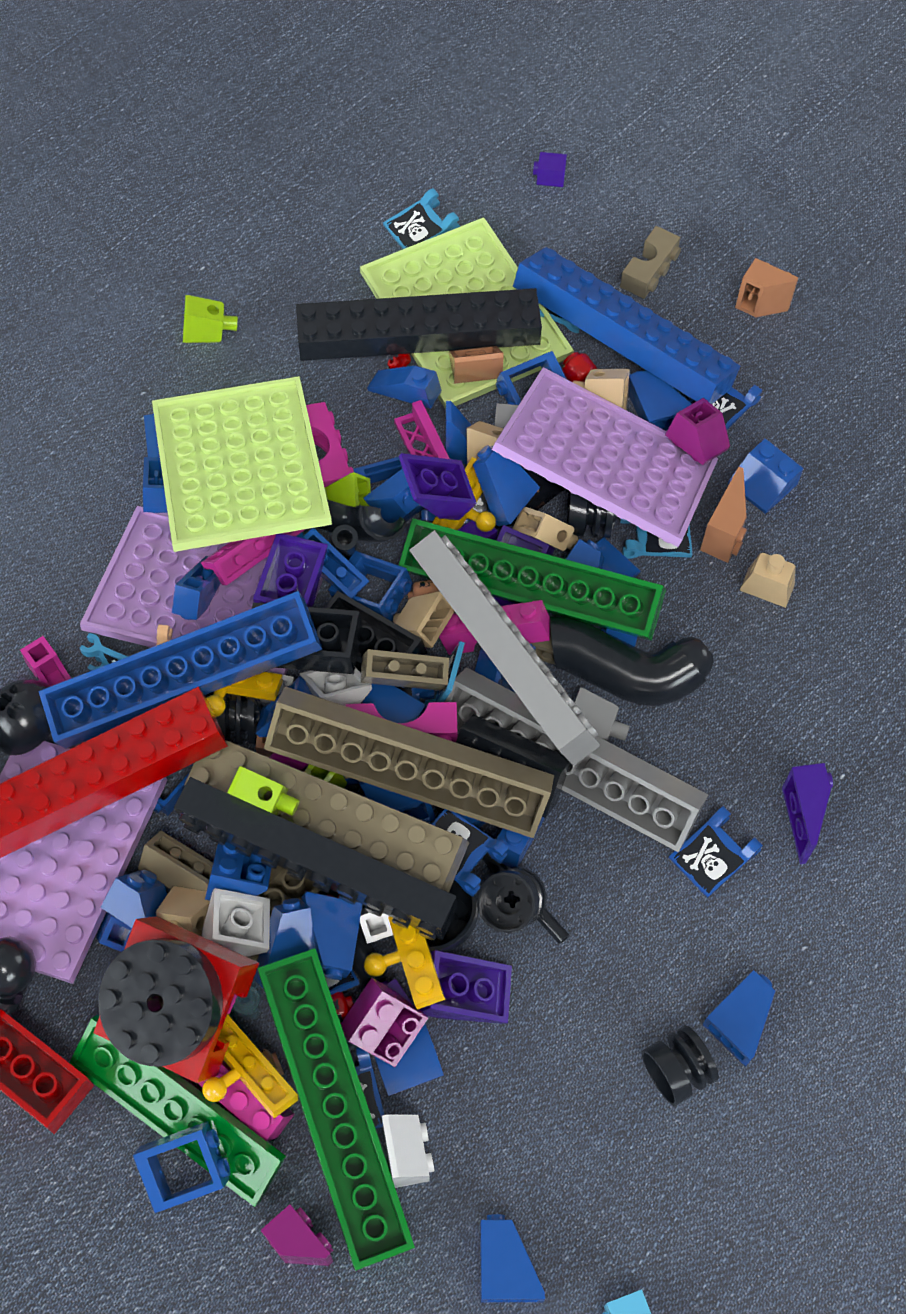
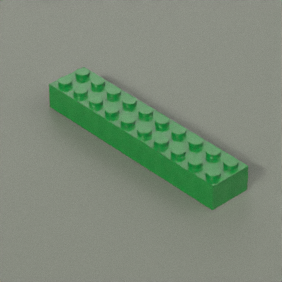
M412 519L399 562V566L407 568L409 574L430 579L409 550L435 530L441 538L444 535L447 536L493 597L517 604L542 600L549 613L652 641L666 593L663 585Z
M314 948L259 967V978L354 1270L362 1269L415 1248L316 949Z

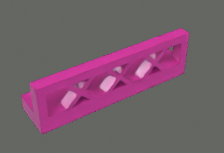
M421 400L412 403V413L394 419V424L409 454L450 459ZM412 421L415 422L417 427L414 432L405 430L402 426ZM415 440L426 444L423 452L413 448L412 445Z
M305 529L282 534L297 536ZM276 534L229 542L203 560L201 564L204 569L213 570L221 584L227 586L269 556Z

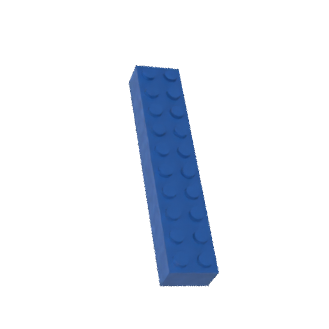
M545 247L519 263L513 284L514 288H536L538 303L696 402L704 398L713 404L732 388L740 365L735 363L730 357L720 354L710 345L694 338L689 332L681 330L673 325L671 321L663 319L653 313L651 309L635 302L630 296L622 294L614 289L612 285L604 283L592 273L578 267L573 261L560 256L555 250Z
M297 591L38 692L54 743L66 749L105 733L192 689L199 687L203 694L206 695L320 651L322 646L305 599Z

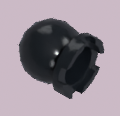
M11 936L0 938V1009L6 1010V1014H11L17 1010L24 996L23 990L31 983L34 977L37 963L32 949L24 941Z

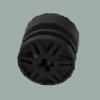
M569 492L567 524L574 527L573 534L583 537L586 527L589 525L592 526L593 537L597 538L599 526H602L603 537L610 539L612 529L616 523V515L594 505L591 501Z
M215 691L209 693L208 696L213 695ZM226 693L223 699L225 701V710L220 716L216 717L225 740L229 741L231 731H234L237 743L243 744L245 732H247L248 743L256 744V729L262 710L260 699L253 697L246 699V696L236 695V699H232V695Z
M513 867L493 874L482 883L478 891L479 915L487 926L498 932L511 933L521 930L541 916L546 906L547 896L544 884L535 873L527 868ZM514 893L515 896H520V901L517 902L515 899H511V894Z
M687 1025L679 1028L677 1034L672 1032L668 1035L669 1047L664 1042L657 1041L642 1050L641 1053L652 1081L665 1100L672 1106H677L693 1095L691 1084L696 1089L703 1090L707 1086L706 1083L711 1085L719 1079L716 1064L708 1048L697 1033Z

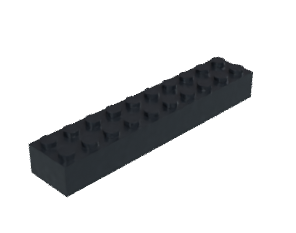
M536 288L296 304L300 361L454 351L497 346L498 348L540 345L542 324Z
M192 777L187 781L174 806L175 811L179 815L178 819L185 823L183 827L196 834L203 831L210 835L209 839L223 846L226 842L236 846L235 851L246 857H250L253 854L262 858L260 862L270 868L276 869L277 866L287 869L289 876L300 881L303 878L309 879L314 882L313 886L326 893L331 889L339 893V898L347 903L354 905L357 901L366 905L365 910L376 916L381 917L382 913L392 917V922L400 927L408 929L410 925L420 930L419 934L429 940L434 941L435 938L443 940L457 910V898L455 895Z

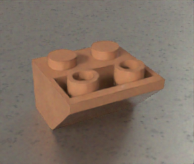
M755 258L743 276L735 308L754 317L786 312L790 308L798 277Z

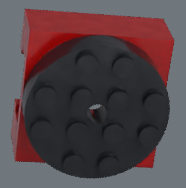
M158 916L135 919L125 949L111 962L102 979L98 1002L100 1016L93 1033L111 1041L121 1054L136 1063L154 1067L162 1066L195 1083L216 1077L230 1043L219 1037L234 995L241 998L247 997L259 962ZM159 995L163 999V1007L159 1004V997H157Z

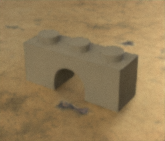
M655 226L645 240L642 256L649 259V261L633 257L622 272L620 288L643 299L646 298L650 291L654 292L660 276L664 277L666 275L670 262L672 260L676 261L681 252L679 247L681 237Z

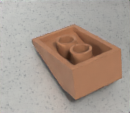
M738 467L707 524L700 551L727 563L732 554L738 555L743 544L742 540L747 532V529L744 528L746 521L744 470L741 467Z

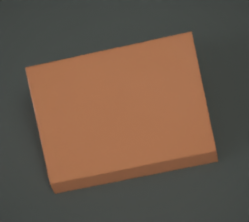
M497 346L449 351L454 384L497 379L499 374L503 372L504 356Z

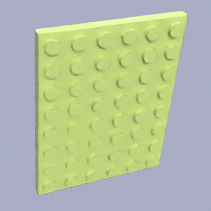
M484 217L360 266V273L376 299L516 290L513 284L518 270L517 265ZM540 303L539 308L544 314V317H541L540 345L499 347L504 356L503 371L550 351H553L558 363L574 353L573 348L546 308ZM449 351L411 353L419 367L437 372L442 390L438 398L445 410L446 401H452L457 406L497 389V379L454 384ZM539 366L511 378V381L514 382L542 370V368Z
M300 376L152 401L174 552L332 525Z

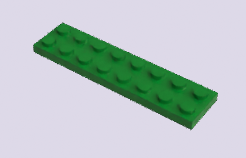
M100 1015L91 1018L69 1063L98 1088L162 1137L208 1121L210 1128L215 1129L219 1137L220 1145L218 1149L221 1157H225L230 1166L231 1174L226 1186L256 1207L261 1202L286 1156L218 1104L208 1101L202 1092L177 1073L162 1066L142 1065L125 1057L114 1047L111 1041L93 1033ZM197 1140L177 1147L209 1172Z

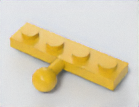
M472 457L465 468V472L477 502L483 491L473 467L477 459ZM472 508L460 520L439 519L436 516L432 524L458 530L462 527L465 520L469 518L476 522L479 530L489 532L495 527L496 518L490 512L479 513Z
M263 672L216 690L213 695L207 697L215 717L220 716L225 710V701L223 699L226 693L275 701L283 683L282 674Z
M389 916L388 919L398 950L384 956L379 953L368 955L364 961L365 971L370 976L377 977L382 975L388 966L402 962L417 1010L445 1000L426 938L419 934V929L410 925L408 929L400 927L393 923V918Z
M227 1014L219 1037L230 1042L223 1060L232 1070L221 1078L211 1077L207 1079L203 1084V1095L208 1101L218 1102L225 1097L227 1088L240 1079L269 1114L276 1118L298 1101V1094Z

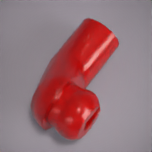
M410 354L394 356L393 361L391 359L388 360V367L390 369L407 367L411 362Z

